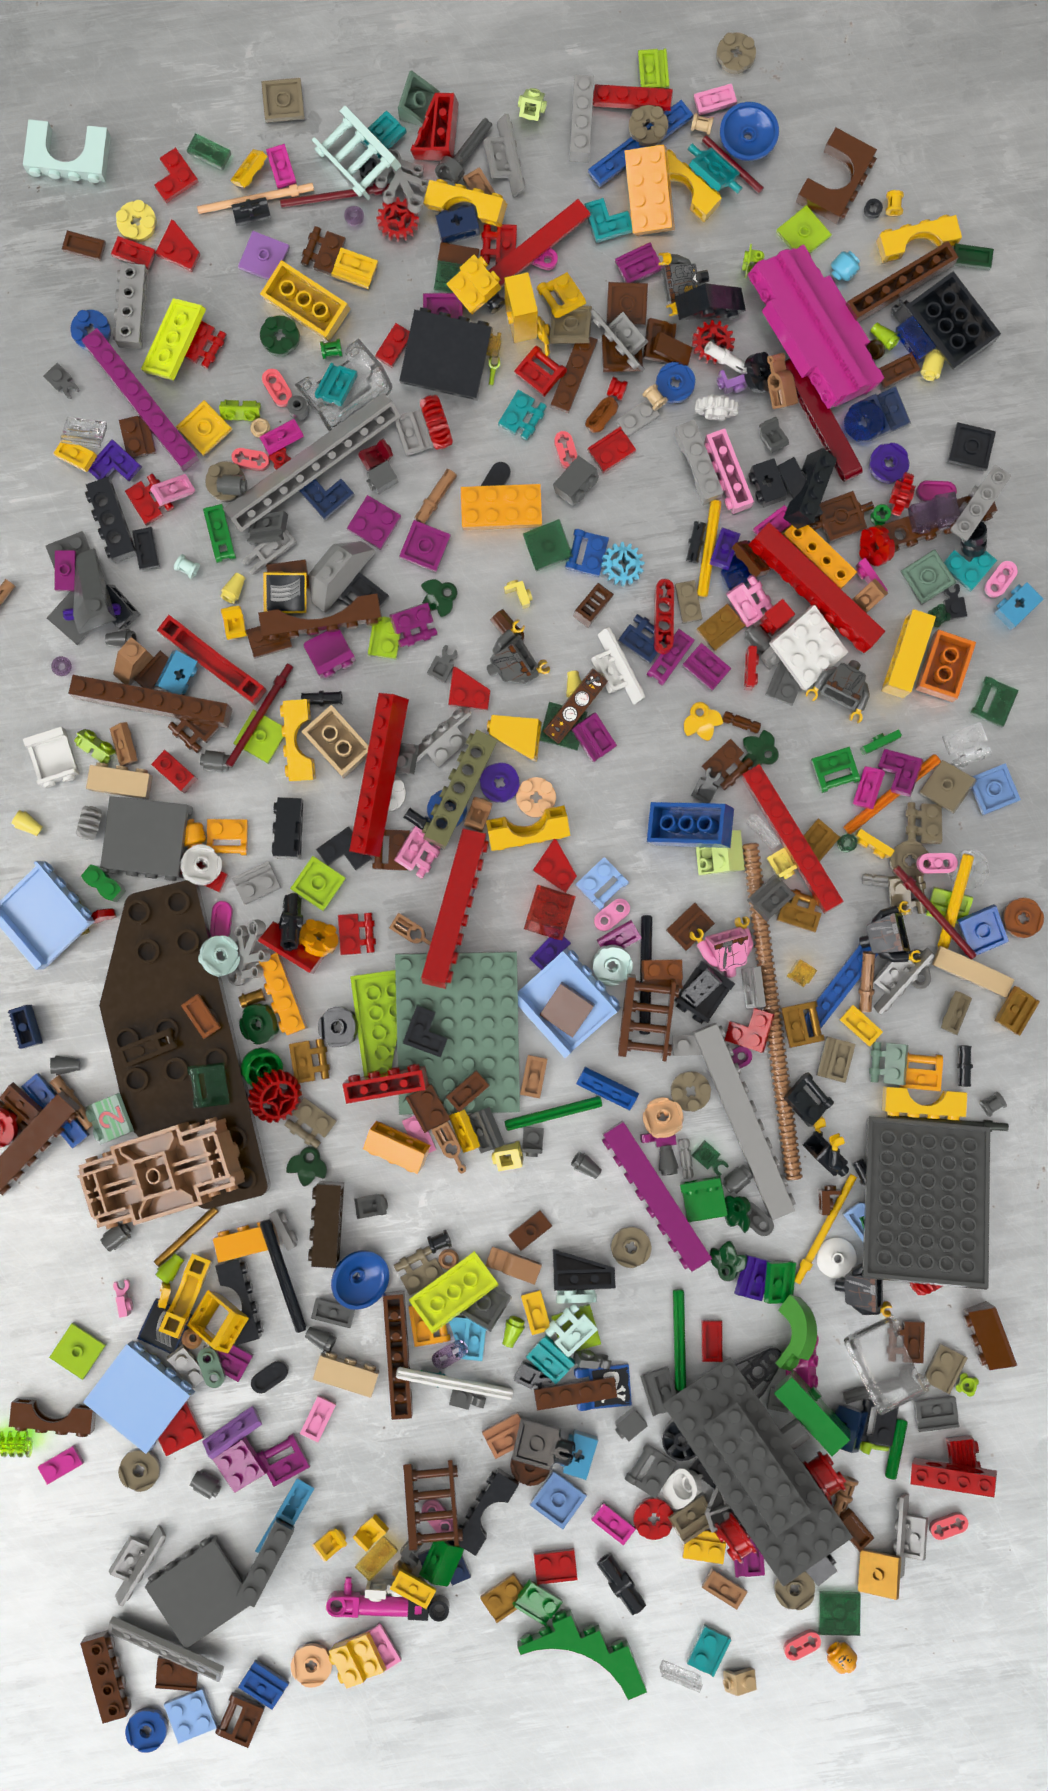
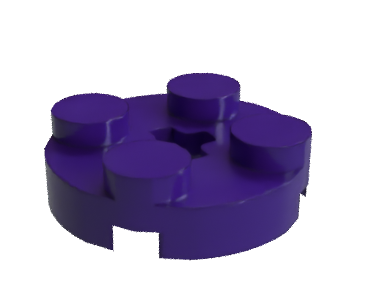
M897 443L881 444L870 456L869 470L877 480L893 484L896 480H901L903 474L909 469L908 453ZM891 458L893 460L892 464L894 465V467H887L884 460H889Z
M506 763L489 765L484 769L480 777V788L484 796L496 803H505L514 798L520 786L516 770ZM503 778L505 786L497 788L494 782L495 779Z

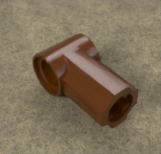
M504 609L498 611L490 619L491 623L501 634L513 628L512 623L514 621ZM524 632L518 633L524 643Z

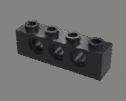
M105 477L85 484L88 490L85 492L87 501L89 503L92 502L94 510H91L95 522H99L101 527L98 529L99 535L102 540L105 539L107 544L104 549L108 559L112 558L117 563L137 556L135 545L110 478ZM101 499H108L106 505L99 506V502ZM108 517H114L112 524H106ZM114 536H121L119 542L112 543V539Z

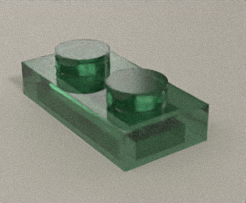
M195 133L187 148V153L223 171L231 155V150Z

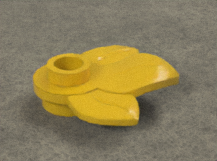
M538 316L537 335L539 340L544 342L545 354L549 356L548 336H550V325L546 324Z
M697 702L693 704L690 709V715L684 721V732L686 736L697 733L702 739L709 741L713 736L714 726L723 724L722 717L718 711L709 709L707 704ZM697 709L703 710L702 716L697 715Z

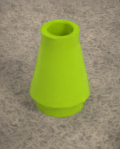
M878 322L870 330L875 338L880 340L884 344L885 349L889 351L900 340L897 336L898 333L882 326Z
M175 1253L169 1260L157 1268L158 1271L155 1275L168 1285L170 1281L173 1282L184 1260Z
M510 1316L506 1320L502 1342L504 1346L514 1347V1344L525 1328V1321L522 1318Z

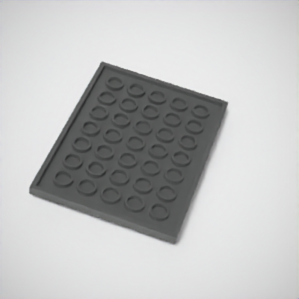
M869 1116L867 1124L862 1278L987 1290L989 1288L990 1127Z

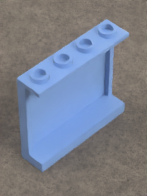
M35 861L36 867L0 900V928L35 970H42L51 964L95 920L91 917L92 913L90 910L79 903L78 896L67 889L66 882L61 877L56 876L53 872L54 868L48 862Z
M568 948L562 951L518 991V1006L564 1058L621 1008L617 998L607 993L605 985L600 980H596L592 976L591 969L586 965H582L578 960V955ZM561 982L595 1004L573 1038L540 1016V1013Z
M131 1341L126 1344L83 1403L147 1454L156 1445V1441L189 1397L196 1391L192 1389V1385L189 1382L178 1378L173 1369L170 1367L166 1368L161 1364V1360L157 1356L150 1355L145 1351V1347L141 1343Z

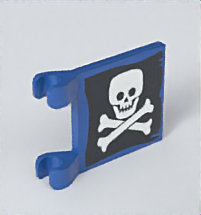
M629 1364L611 1365L610 1369L600 1367L598 1369H574L576 1378L589 1377V1380L614 1376L618 1397L576 1404L579 1411L632 1405Z

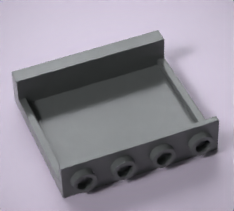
M110 796L100 868L107 869L106 873L119 874V871H125L126 875L138 877V873L145 874L146 878L157 879V875L165 876L164 880L169 881L184 878L180 874V862L183 856L188 815H192L193 807L186 804Z
M217 1536L205 1538L199 1543L200 1547L195 1550L192 1548L182 1554V1559L177 1562L173 1560L165 1566L166 1570L160 1574L158 1571L148 1577L149 1581L145 1586V1589L185 1649L250 1606L236 1599L242 1580L216 1542Z

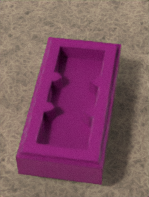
M55 550V591H74L75 550Z

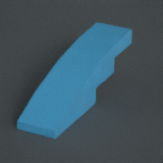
M298 1478L296 1479L255 1552H260L276 1517L294 1526L315 1488Z

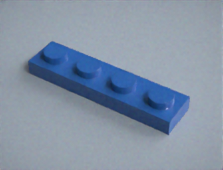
M36 1073L21 1086L42 1109L57 1095L40 1073ZM77 1119L72 1123L67 1122L63 1127L65 1131L61 1134L72 1149L90 1135Z

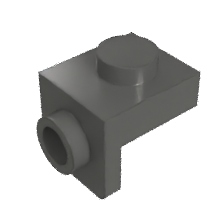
M777 417L766 420L759 425L760 437L771 453L789 445V439L779 427Z
M384 1194L354 1198L357 1219L387 1214L388 1203L386 1198H384Z

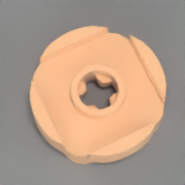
M533 777L522 782L516 793V802L524 814L529 817L539 818L542 817L545 809L554 807L556 793L550 782L543 778ZM534 792H538V795L542 796L538 803H534V800L530 799Z
M661 1097L652 1100L647 1105L645 1112H643L644 1126L655 1138L673 1136L683 1127L684 1116L682 1108L677 1102H673L669 1098ZM661 1114L669 1116L666 1121L658 1120Z
M309 1643L299 1647L291 1661L293 1677L305 1687L320 1686L329 1677L332 1670L327 1648L316 1643ZM310 1660L317 1663L314 1670H310L308 1666L306 1667Z

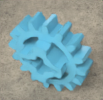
M621 542L619 547L615 543L612 549L608 548L606 550L608 555L602 556V559L606 561L601 563V567L606 568L602 573L603 575L608 574L607 581L613 579L614 585L621 582V586L624 587L626 581L631 585L633 579L637 581L640 578L638 574H642L644 571L640 568L645 564V562L640 561L643 554L637 555L638 548L631 549V543L627 547H625L624 542ZM618 552L617 559L610 560L612 555ZM621 560L623 561V564H626L624 569L622 568V565L619 564ZM635 569L631 575L627 576L628 570Z

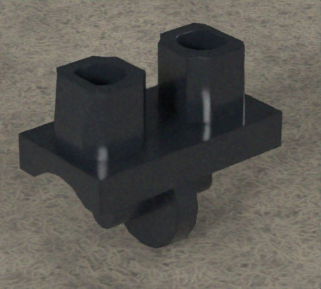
M266 197L255 200L246 199V202L231 205L236 226L271 218Z

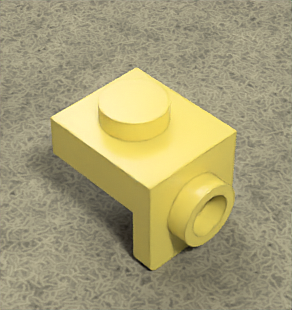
M513 580L508 582L507 586L504 587L505 594L517 591L522 609L529 608L530 601L533 599L530 590L525 589L523 581Z
M785 848L766 858L778 879L784 877V879L789 878L795 874L794 870L798 868L796 864L794 865Z

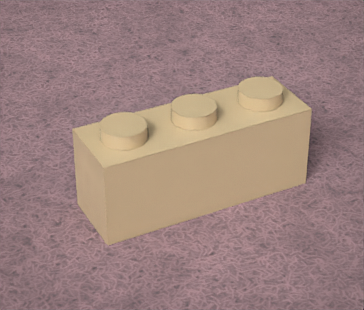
M96 762V766H89L86 789L95 792L149 799L153 776L148 774V770L136 768V771H128V767L116 765V769L108 768V764Z
M326 1351V1353H321L313 1380L363 1396L372 1397L379 1374L376 1366L368 1363L360 1365L357 1364V1360L345 1357L344 1360L338 1358V1355L333 1352Z

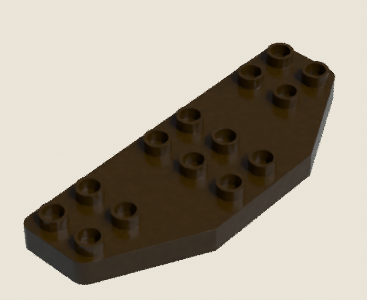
M185 880L136 892L127 897L99 1007L120 1096L134 1133L138 1137L185 1122H189V1125L199 1122L200 1126L205 1125L204 1120L217 1117V1120L226 1119V1127L230 1132L232 1141L238 1145L240 1155L237 1158L241 1170L243 1169L245 1182L238 1184V1189L230 1192L222 1189L220 1190L221 1194L212 1197L213 1201L199 1205L200 1208L211 1209L262 1196L270 1189L271 1183L255 1116L249 1107L250 1102L247 1097L250 1095L246 1080L241 1073L242 1062L222 979L208 973L198 960L202 944L211 938L201 891L197 884ZM197 994L201 996L221 1026L219 1030L205 1039L202 1038L181 1006ZM173 1029L174 1034L172 1035L174 1040L178 1042L179 1047L124 1068L117 1050L118 1048L163 1030ZM165 1037L159 1039L162 1046L167 1045Z

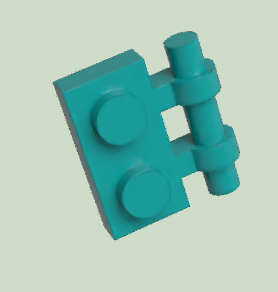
M517 390L498 425L514 435L518 429H521L523 433L520 437L528 440L529 436L535 432V426L539 419L542 420L545 415L544 411L547 406L540 402L537 408L532 407L535 399ZM527 414L532 415L528 423L523 422Z

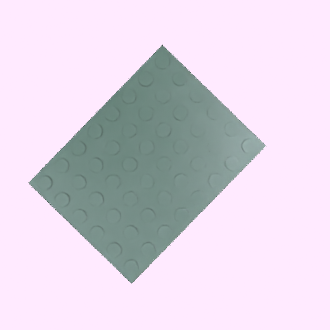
M517 951L458 952L457 964H453L451 969L454 972L451 984H447L446 989L422 984L421 977L428 953L395 954L399 1069H407V1066L412 1064L425 1066L428 1083H432L448 1114L456 1113L458 1110L449 1102L446 1095L477 1069L490 1086L464 1108L466 1113H475L487 1107H490L492 1113L520 1112ZM417 1005L436 1011L429 1030L448 1037L441 1057L403 1044ZM414 1092L399 1095V1115L414 1114L406 1100V1096Z

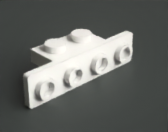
M607 627L598 634L605 652L594 656L591 660L597 672L608 680L605 687L609 694L625 688L632 703L637 704L645 698L643 689L639 685L633 669L630 668L624 652L618 645L614 633L610 627Z

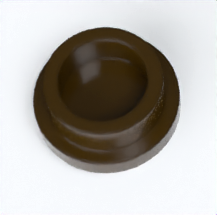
M873 339L866 346L873 360L880 359L885 353V346L880 340Z

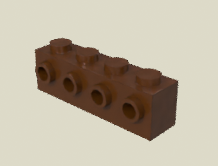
M108 1630L84 1637L80 1645L102 1724L126 1717L131 1709V1700L125 1693L126 1682L124 1676L120 1675V1660L118 1656H115L113 1650L115 1648L113 1636H110Z

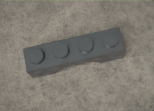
M276 1517L258 1556L237 1592L236 1599L255 1607L294 1532L295 1526Z

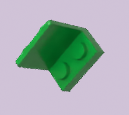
M721 1176L680 1183L688 1222L727 1216Z

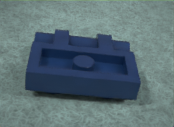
M637 614L633 621L639 624L638 627L635 628L629 624L618 639V642L651 664L658 654L654 648V625L649 622L648 618H643ZM644 628L653 634L652 638L642 633Z

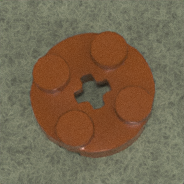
M1019 898L1010 901L1005 907L1002 914L1003 926L1014 937L1028 938L1040 931L1044 923V914L1034 900ZM1022 912H1024L1025 917L1028 918V921H1024L1023 924L1020 923V919H1018V916L1022 915Z

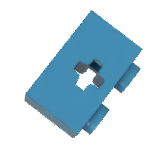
M1028 582L1023 586L1018 584L1010 592L1013 596L1008 600L1004 598L997 605L999 609L994 614L1010 630L1016 627L1044 600ZM1017 602L1020 603L1018 608L1014 606Z
M173 650L155 686L169 693L184 695L189 686L187 684L189 678L193 677L198 669L196 666L198 661L177 650ZM180 670L182 677L175 679L176 675L174 672Z
M574 1429L573 1435L569 1434L567 1439L575 1443V1451L572 1452L574 1458L569 1466L561 1464L560 1466H563V1473L587 1480L597 1447L598 1436ZM579 1449L581 1450L582 1455H579V1457L576 1458L575 1453H577Z

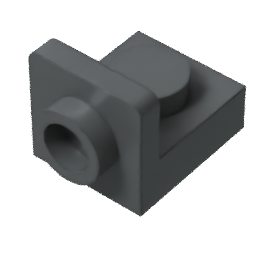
M524 1127L522 1152L526 1153V1156L538 1157V1154H542L544 1128Z
M407 1541L401 1548V1559L410 1566L412 1564L416 1567L419 1559L412 1552L416 1553L417 1551H410L409 1541Z

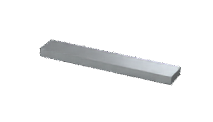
M114 1616L111 1618L108 1629L110 1634L220 1682L224 1671L223 1665Z

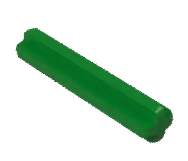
M901 1418L896 1420L893 1443L890 1448L885 1477L892 1480L897 1479L908 1422Z

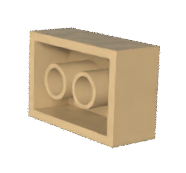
M332 705L301 731L343 779L367 758L369 746Z

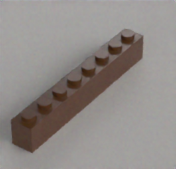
M72 675L68 692L76 700L224 728L229 727L232 708L227 703L78 675Z

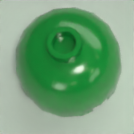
M268 1048L252 1049L244 1056L241 1063V1073L246 1082L251 1086L252 1082L257 1083L259 1081L257 1076L264 1077V1072L270 1074L271 1069L276 1071L279 1069L283 1070V1063L279 1056Z

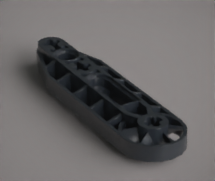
M773 1346L762 1349L735 1362L736 1366L746 1361L749 1363L740 1372L752 1390L763 1381L766 1382L762 1391L756 1395L758 1398L764 1395L779 1369L776 1362L782 1353ZM771 1353L772 1355H775V1361L770 1359L769 1355ZM762 1360L769 1366L768 1368L761 1362ZM755 1367H762L760 1375L755 1376L752 1374ZM747 1374H749L750 1377L753 1379L752 1382L746 1376ZM671 1420L663 1429L661 1436L662 1445L667 1455L678 1461L694 1458L696 1455L687 1441L684 1443L680 1441L679 1443L678 1437L682 1436L684 1438L674 1421ZM670 1433L673 1435L672 1438L665 1436V1434ZM674 1444L676 1448L669 1452L668 1449Z

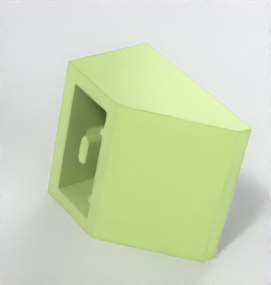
M732 830L731 848L696 847L699 875L745 870L741 830Z

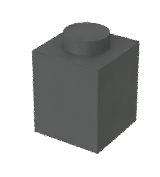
M388 461L367 472L368 480L366 482L372 491L376 490L378 494L398 483V478Z
M634 1406L615 1421L617 1427L615 1431L621 1439L626 1438L628 1442L648 1427L647 1422Z

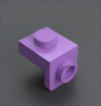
M721 370L716 379L719 389H723L725 395L733 391L739 393L745 390L747 386L744 374L728 380L724 370Z

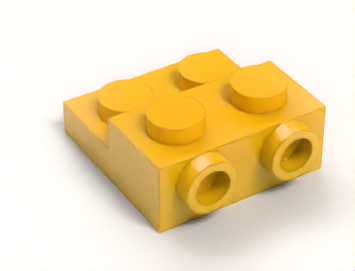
M475 255L459 267L461 271L446 283L472 315L502 289L498 283L500 278L494 271L490 273L486 269L489 265L481 256L477 258Z
M369 1631L335 1643L329 1650V1661L332 1665H336L338 1680L341 1684H345L346 1689L364 1683L367 1678L384 1673L387 1669Z

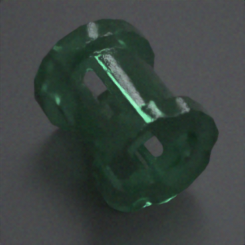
M845 834L838 839L837 847L841 852L848 853L857 847L858 840L853 834ZM845 840L851 841L849 846L845 847L843 845L845 843Z

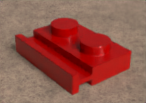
M618 427L587 448L603 473L636 452L635 447L621 427Z
M749 646L746 650L744 690H752L758 683L756 665L758 666L759 654H757V646Z
M574 1548L534 1553L537 1584L578 1580Z

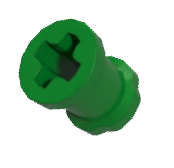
M340 338L327 343L320 341L323 360L336 355L343 357Z
M885 504L877 505L870 515L871 522L874 525H884L891 516L890 508ZM878 512H880L881 515H884L882 519L880 515H877Z

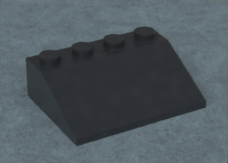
M954 271L905 306L952 369L957 368L996 342L1001 335L1000 331Z

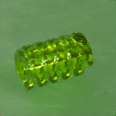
M4 1431L0 1432V1454L3 1458L7 1457L8 1454L11 1458H14L16 1454L19 1458H22L24 1455L27 1458L31 1457L33 1440L29 1437L28 1431H25L23 1437H21L20 1431H17L15 1437H13L12 1431L8 1432L7 1437H5Z

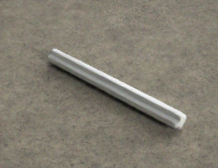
M399 1367L396 1373L398 1379L507 1400H511L513 1396V1390L507 1387Z

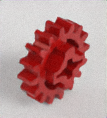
M397 197L396 202L388 205L383 202V209H378L380 216L376 217L379 223L378 229L382 230V235L386 236L388 234L390 241L395 237L397 242L400 241L401 237L407 241L408 234L413 237V230H418L416 223L420 221L417 216L418 213H412L408 209L407 199L405 198L403 202H400L399 197Z
M711 320L710 325L703 322V328L697 327V333L693 334L694 341H692V346L696 347L694 354L700 353L699 360L706 358V364H708L709 360H712L713 364L716 365L717 359L704 353L707 343L714 340L717 346L721 348L726 346L725 348L733 351L734 346L732 344H734L735 338H730L733 335V331H727V324L722 327L720 320L718 324H714V321ZM709 332L707 336H703V338H701L703 334Z
M905 472L901 481L896 480L889 503L892 504V515L900 517L904 508H909L916 487L912 485L914 481L913 474Z

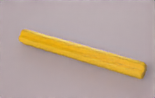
M712 500L710 502L697 594L700 597H707L712 571V565L709 563L715 549L721 510V501Z
M964 853L945 916V919L953 928L956 924L974 856ZM942 927L937 946L938 948L941 946L949 949L951 937Z

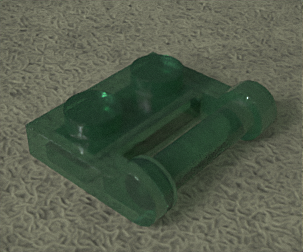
M986 676L976 706L972 708L970 714L1002 728L1005 725L1019 690ZM991 688H995V694L986 713L982 709Z
M224 1063L195 1065L187 1068L188 1074L191 1076L193 1089V1108L230 1104ZM204 1073L208 1099H202L199 1074Z

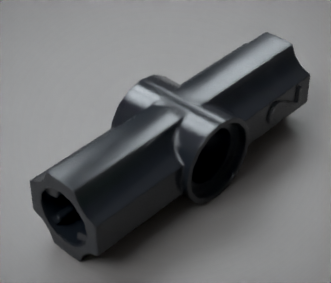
M296 893L284 896L283 911L279 921V929H281L280 946L286 951L298 948L299 933L303 923V915H301L302 898Z
M611 1553L604 1555L597 1562L598 1568L608 1580L613 1593L617 1598L620 1597L631 1615L638 1614L646 1606L645 1601L635 1589V1584L628 1573L622 1570Z

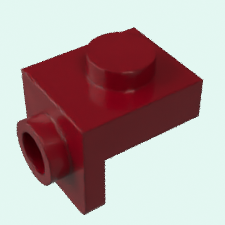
M383 438L379 440L377 445L361 450L358 456L366 470L370 471L385 461L389 462L393 453L391 447Z

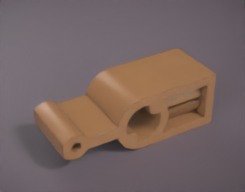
M784 353L767 357V362L770 364L771 374L768 377V388L773 409L798 404L794 377L789 370H786V357Z
M400 913L397 914L389 927L391 930L414 944L425 942L430 946L431 941L425 938L423 928ZM397 922H399V923L402 924L403 926L407 927L408 930H406V929L403 928L402 926L398 925ZM419 929L422 933L421 938L413 940L411 932H416Z
M449 1121L432 1129L431 1131L443 1154L448 1158H454L459 1173L466 1172V1165L462 1164L458 1156L461 1146ZM450 1143L452 1146H457V1152L454 1154L446 1150V1146Z
M492 1246L485 1266L535 1285L542 1263Z

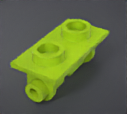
M750 244L749 251L744 253L742 270L745 271V278H747V274L755 264L764 259V253L760 250H752V244Z
M225 399L219 405L220 416L223 420L254 421L260 418L261 403H258L257 400L243 401L242 406H239V400Z
M83 729L76 733L78 735L74 740L77 743L76 746L86 753H90L91 749H94L91 756L100 763L108 764L111 761L110 756L116 754L113 746L99 739L93 731Z

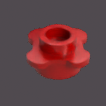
M284 447L268 456L269 460L274 463L276 470L291 460V457L286 454Z

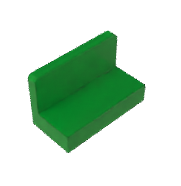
M447 1541L433 1542L419 1575L433 1585L449 1586L464 1549L460 1546L455 1547V1545H451Z

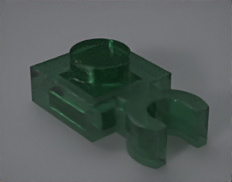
M705 1140L691 1155L707 1170L712 1166L713 1172L719 1176L722 1175L718 1171L719 1165H724L726 1168L729 1167L724 1160L718 1159L721 1154Z

